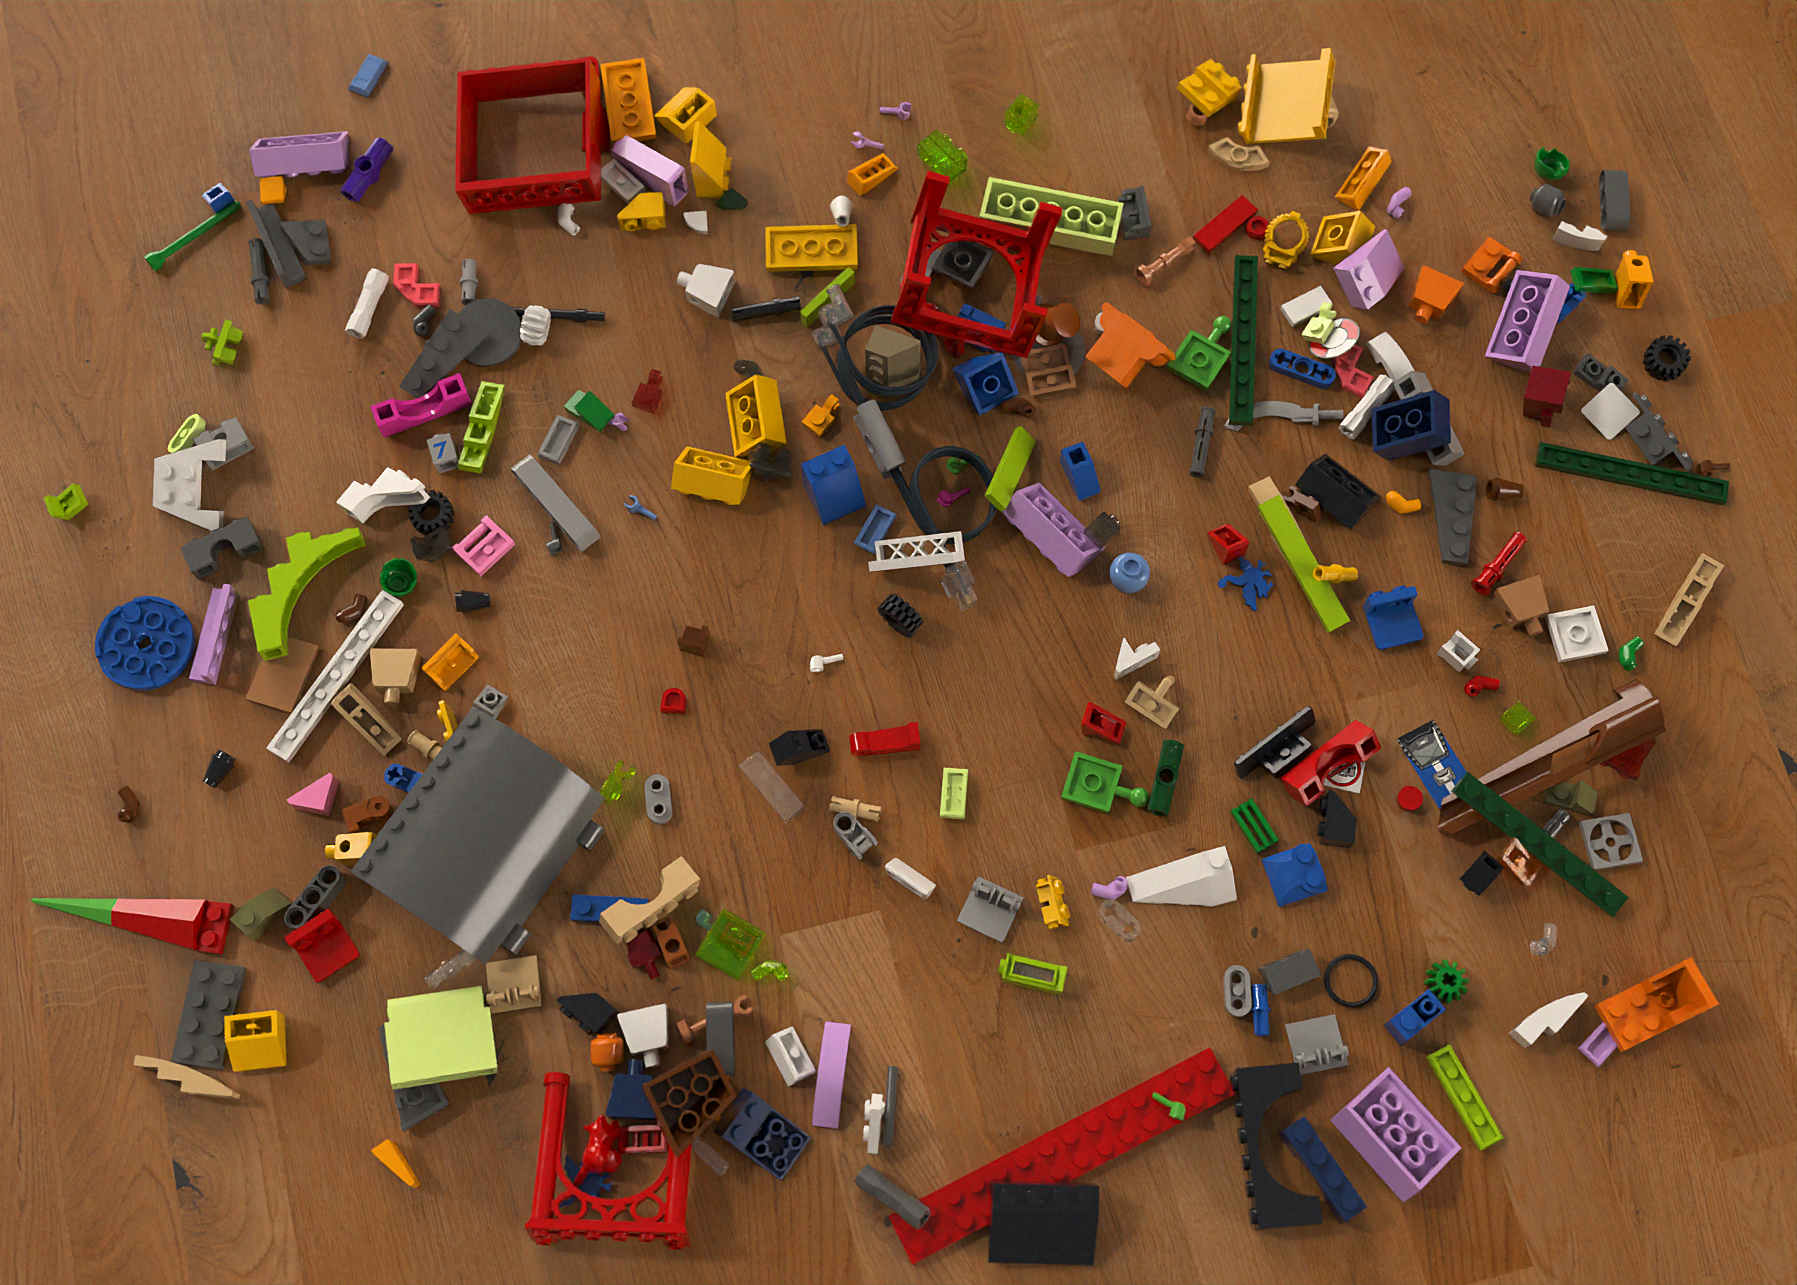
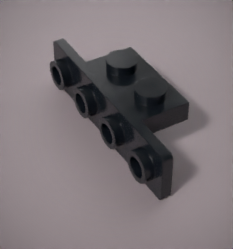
M1307 706L1302 711H1298L1293 718L1277 727L1268 737L1260 740L1246 754H1242L1234 762L1237 776L1243 779L1258 766H1261L1272 777L1277 779L1313 751L1312 744L1300 734L1316 722L1313 709Z

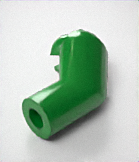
M1638 636L1619 649V662L1626 671L1636 668L1635 652L1644 646V642Z

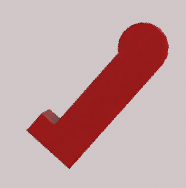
M918 722L908 723L906 726L853 733L849 735L851 755L873 756L920 750Z

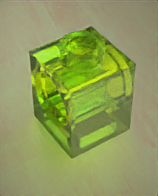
M1020 93L1005 112L1004 125L1012 132L1024 135L1038 117L1039 104Z

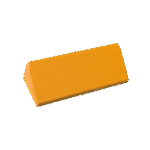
M1368 147L1335 195V198L1355 210H1360L1392 162L1388 150Z

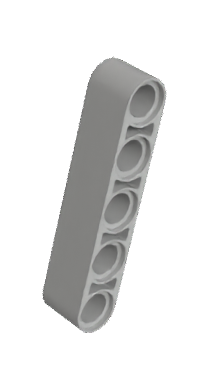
M530 454L510 468L519 482L580 552H583L601 538L593 525Z

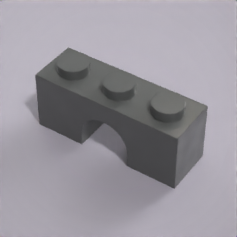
M248 517L232 521L230 525L224 528L214 529L209 535L200 539L189 541L185 546L181 547L190 571L199 580L221 570L217 557L220 551L225 548H235L242 559L265 548L255 526Z

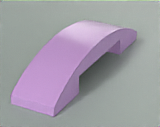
M825 1022L812 1126L838 1129L851 1030L850 1024Z

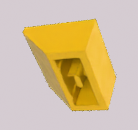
M684 87L654 115V119L687 145L693 139L695 121L701 122L706 126L717 116L715 101L699 88Z
M272 1010L225 1016V1043L233 1072L286 1066L285 1015L283 1013Z

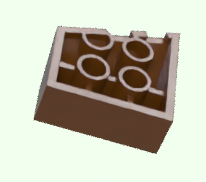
M714 1049L640 1087L663 1136L676 1158L737 1097Z

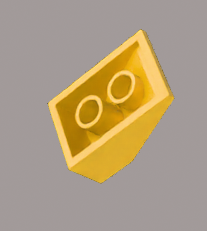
M695 121L690 164L696 197L723 199L724 190L729 189V177H726L727 170H731V157L727 155V148L701 122Z

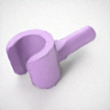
M908 102L901 103L899 108L880 107V113L898 114L902 120H906L910 116V112H905L911 110V104Z
M860 132L853 133L855 136L860 137L858 142L851 141L855 147L871 146L883 149V144L866 139Z
M618 413L607 424L615 425L624 432L628 430V427L623 423L630 420L622 413Z

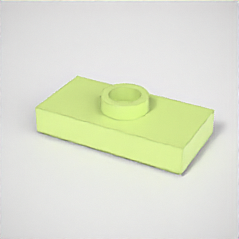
M943 768L940 818L965 820L968 769Z

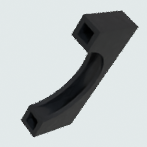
M1299 1062L1236 1068L1233 1071V1075L1230 1076L1232 1091H1236L1237 1102H1234V1113L1236 1118H1240L1241 1128L1237 1129L1239 1144H1243L1245 1155H1241V1164L1243 1171H1247L1248 1181L1245 1182V1193L1247 1198H1251L1252 1208L1248 1210L1250 1224L1255 1225V1231L1323 1223L1319 1196L1298 1194L1279 1184L1265 1168L1258 1148L1259 1126L1268 1107L1276 1099L1303 1089Z

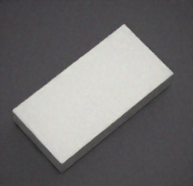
M1319 286L1281 305L1280 310L1290 325L1294 327L1318 315L1322 303L1332 302L1323 288Z

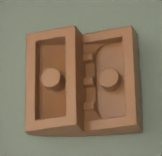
M1066 343L1032 349L1027 358L1020 357L1030 396L1076 388Z

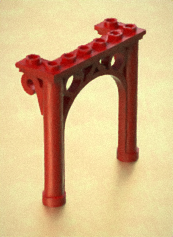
M561 1072L546 1073L543 1084L546 1089L531 1218H529L528 1223L525 1222V1230L531 1240L536 1245L549 1246L551 1242H559V1239L573 1240L574 1236H582L589 1241H599L601 1237H612V1240L617 1242H626L628 1238H638V1241L644 1243H652L655 1239H662L663 1245L668 1246L670 1250H683L684 1247H690L691 1241L685 1223L692 1143L677 1158L668 1145L667 1161L661 1175L644 1191L620 1199H602L588 1195L577 1189L568 1180L562 1168L561 1157L570 1075ZM558 1175L561 1183L567 1190L555 1198ZM667 1182L666 1203H663L656 1193ZM575 1197L582 1203V1208L576 1215L560 1213L561 1203L569 1198ZM647 1199L659 1206L657 1215L651 1218L640 1217L636 1212L637 1207ZM587 1204L592 1205V1211L598 1212L602 1216V1220H583L589 1210ZM631 1206L630 1213L634 1221H614L619 1214L627 1212L626 1207Z

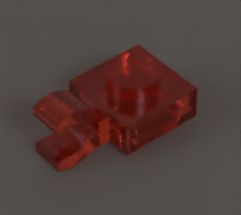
M652 369L647 385L640 383L631 402L633 407L652 414L655 413L663 395L662 390L658 389L663 379V376H660V371Z

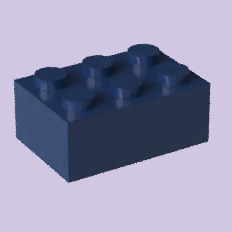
M1432 390L1372 408L1373 452L1390 461L1450 444L1449 399L1436 390Z

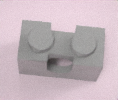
M236 417L223 421L217 430L213 432L211 430L204 431L193 439L198 446L226 438L225 461L205 460L212 471L255 449Z

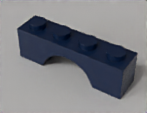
M1305 1116L1279 1133V1136L1292 1155L1312 1175L1323 1194L1325 1203L1340 1224L1347 1222L1367 1208Z

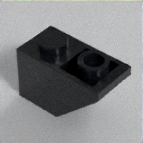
M822 729L786 731L769 743L777 766L795 765L830 752Z
M1329 790L1320 799L1319 812H1323L1322 821L1318 822L1317 836H1321L1320 844L1350 849L1355 843L1357 818L1334 791Z
M598 993L560 996L557 999L562 1005L559 1010L569 1019L575 1016L580 1020L581 1023L578 1026L589 1036L593 1032L595 1034L602 1033L619 1014Z

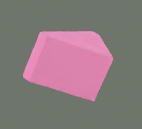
M329 773L288 798L287 801L296 810L330 816L339 782Z

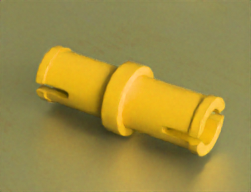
M1337 564L1331 566L1318 565L1313 570V576L1317 581L1324 580L1335 584L1342 581L1353 583L1358 578V571L1354 567H1342Z

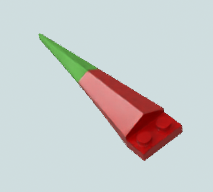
M31 899L35 904L115 926L197 952L223 955L231 923L230 919L235 907L230 903L207 901L205 899Z

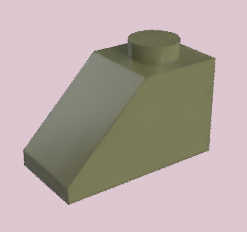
M273 887L249 900L230 920L244 934L257 942L288 910L292 903Z

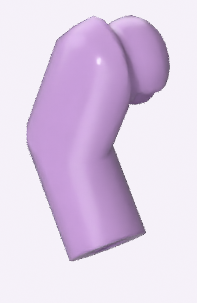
M1408 187L1402 188L1391 198L1387 211L1389 216L1392 215L1394 219H1398L1402 215L1404 210L1399 206L1412 194Z
M1118 876L1115 878V881L1107 886L1093 883L1090 895L1107 900H1115L1126 892L1128 882L1126 878Z

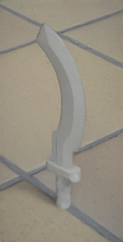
M1261 401L1253 405V419L1262 416H1280L1290 418L1292 422H1312V426H1318L1319 419H1343V410H1318L1320 404H1313V409L1300 408L1299 405L1289 402ZM1229 419L1224 425L1226 428L1238 431L1243 426L1228 425Z

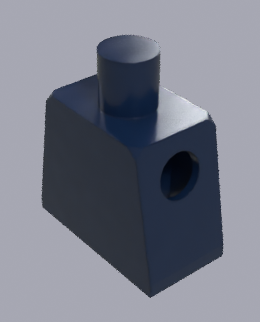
M629 1060L628 1074L615 1075L605 1114L607 1118L656 1121L640 1088L643 1084L654 1079L653 1076L643 1075V1060Z

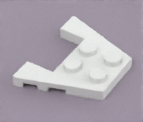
M214 440L155 458L153 506L211 531L223 528L224 511L200 509L202 460L225 461L226 440Z

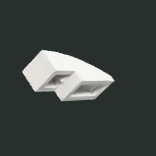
M1583 992L1549 1003L1522 1020L1509 1035L1524 1048L1532 1045L1542 1032L1550 1037L1557 1033L1588 995Z

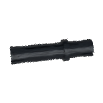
M799 296L780 300L779 298H774V301L731 307L733 322L775 314L782 316L781 313L802 310Z

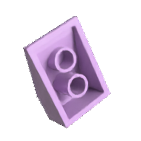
M1384 229L1333 269L1351 307L1369 309L1385 297L1405 268L1387 229Z

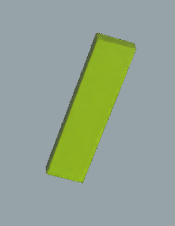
M1022 426L1015 428L985 494V497L999 511L1007 508L1036 443Z
M1449 1044L1426 1056L1478 1150L1481 1151L1504 1139L1451 1045Z

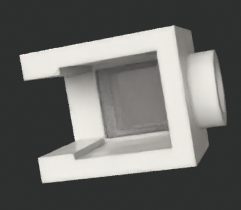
M1457 630L1452 638L1440 648L1437 655L1445 659L1460 672L1464 667L1469 670L1478 661L1475 656L1480 649Z

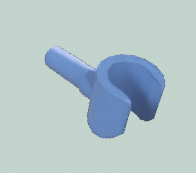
M634 495L629 496L631 501L635 503L634 505L629 506L624 503L627 510L632 514L639 512L654 521L657 518V515L641 506Z

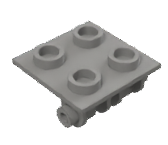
M978 876L977 880L973 883L971 892L957 922L1003 943L1024 897Z
M1335 1014L1285 1025L1294 1062H1299L1300 1075L1348 1065L1346 1057L1349 1056L1348 1048L1343 1046Z

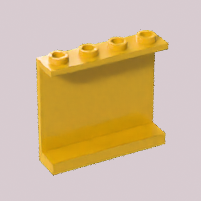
M1331 48L1322 49L1321 59L1312 61L1260 65L1256 54L1251 55L1250 64L1247 65L1248 82L1244 84L1245 102L1241 104L1243 117L1238 125L1239 135L1243 136L1246 144L1326 139L1335 69V58Z

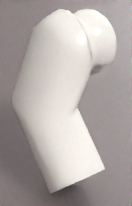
M563 203L558 208V223L572 236H575L579 232L580 227L571 220L574 207L572 204Z

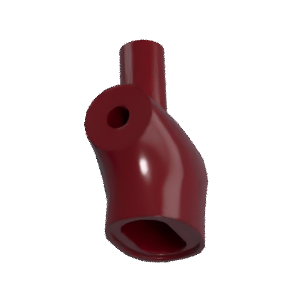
M649 930L637 935L631 941L625 942L628 950V959L633 969L645 966L650 980L660 976L654 961L662 957L663 952Z

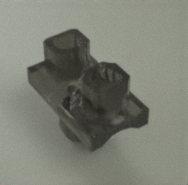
M761 442L758 443L754 451H749V466L755 468V474L761 475L762 483L766 484L770 478L777 480L778 475L790 478L792 474L791 451L779 449L777 457L769 456L771 446Z

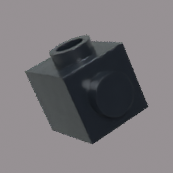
M1484 850L1464 872L1460 880L1469 891L1475 892L1480 896L1498 877L1504 866Z

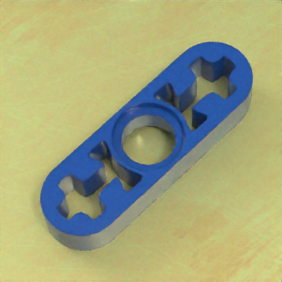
M1285 349L1274 350L1269 359V366L1273 371L1320 389L1329 388L1336 376L1332 367ZM1279 357L1284 358L1281 364L1277 363ZM1291 361H1294L1293 364H1292L1291 369L1288 368L1290 362H1291ZM1304 364L1308 367V372L1304 374L1299 373L1296 370V366ZM1315 369V374L1311 377L1312 371ZM1323 373L1327 374L1325 381L1321 380Z

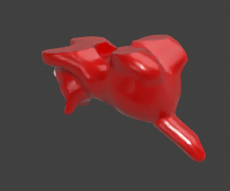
M600 1115L595 1122L588 1126H583V1129L589 1132L590 1137L582 1157L583 1166L572 1183L576 1188L584 1182L588 1173L598 1174L607 1172L612 1174L620 1167L622 1163L621 1154L613 1149V1143L620 1133V1124L617 1120L608 1124L606 1117Z

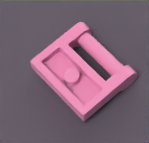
M488 516L483 517L480 520L482 523L459 544L455 543L451 547L452 551L480 577L515 545V542ZM487 530L491 531L469 553L466 552V550Z

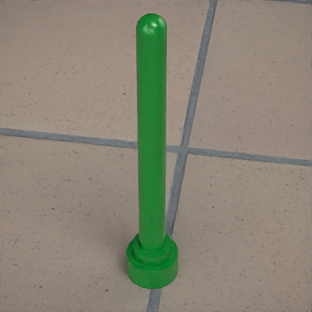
M239 201L232 202L160 252H149L144 256L145 260L156 272L163 267L162 264L165 263L166 258L241 208V203Z

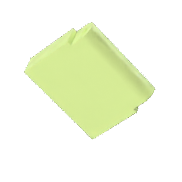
M481 986L387 1000V1014L390 1022H385L384 1025L392 1090L497 1073L490 1007H484V994H482Z

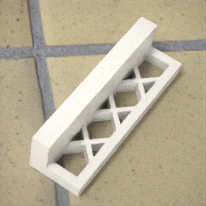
M961 531L875 541L877 561H871L868 564L870 572L964 561ZM954 537L956 552H950L943 546L948 538ZM927 540H930L936 546L932 554H928L923 549ZM906 543H910L915 548L910 557L902 551ZM883 545H889L895 551L890 559H885Z

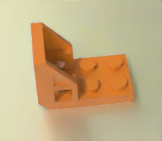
M1692 957L1594 1005L1603 1023H1605L1614 1042H1616L1619 1051L1623 1052L1713 1008L1719 1003Z

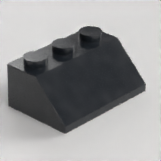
M1326 453L1310 463L1295 484L1301 494L1307 497H1314L1319 502L1321 510L1327 513L1330 512L1337 518L1339 524L1350 529L1355 527L1381 498L1378 493Z

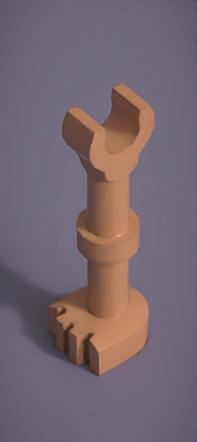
M1191 236L1185 238L1175 249L1167 254H1161L1158 256V260L1149 266L1140 265L1135 268L1133 275L1137 277L1136 280L1141 285L1143 284L1144 288L1151 284L1153 273L1162 267L1167 268L1179 256L1192 252L1194 250L1192 246L1196 242Z
M746 995L738 997L735 1004H733L734 1016H748L753 1012L752 1007L745 1010L740 1007V1004L747 1000ZM686 1019L676 1023L685 1045L693 1042L694 1035L706 1030V1019L691 1026L688 1025Z

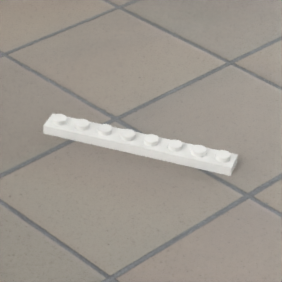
M383 590L380 592L267 746L270 752L288 763L291 761L329 709L332 700L342 691L369 654L370 648L374 647L404 606L402 601Z

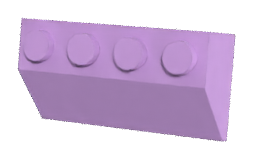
M348 132L258 139L249 149L255 177L262 176V178L275 177L280 174H284L285 177H294L299 175L298 173L307 172V175H317L321 171L328 170L330 173L343 172V169H346L349 164Z
M1517 270L1485 357L1517 370L1531 372L1532 365L1540 367L1570 286L1558 275Z
M1040 483L1016 491L1010 499L1007 508L1001 511L1012 525H1015L1023 532L1024 537L1028 541L1033 542L1040 549L1043 556L1049 558L1056 565L1057 569L1068 577L1080 572L1105 549V546Z

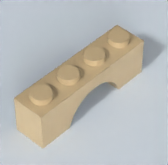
M682 856L661 870L660 882L662 891L653 901L642 905H635L620 899L600 913L599 923L617 945L623 941L626 943L637 936V931L642 927L649 928L658 920L659 915L663 912H666V914L670 913L678 906L677 902L684 897L686 899L691 898L698 891L700 878Z

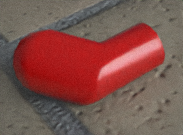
M1476 675L1465 684L1464 692L1470 697H1475L1483 689L1497 691L1499 679Z

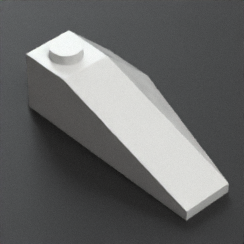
M1225 846L1204 851L1126 877L1132 902L1172 903L1213 907L1237 900L1233 869Z

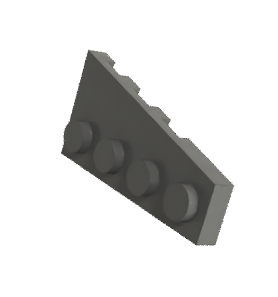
M449 309L399 387L415 398L428 394L436 386L437 381L442 380L450 371H453L467 355H470L480 343L491 335Z

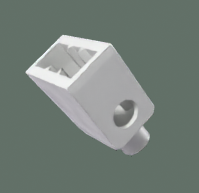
M698 264L692 275L681 271L677 278V285L686 287L687 301L719 318L735 283L733 270Z
M661 1004L617 1014L631 1054L634 1057L643 1055L645 1068L660 1066L658 1051L669 1049V1010L667 1005Z

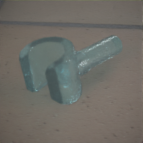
M700 910L696 917V923L710 932L714 928L709 923L713 916L705 910ZM714 931L716 936L720 940H722L723 938L717 932Z

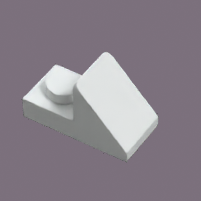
M1123 638L1114 673L1115 679L1117 680L1156 659L1160 652L1156 642L1150 645L1145 643L1136 648L1134 653L1126 639Z

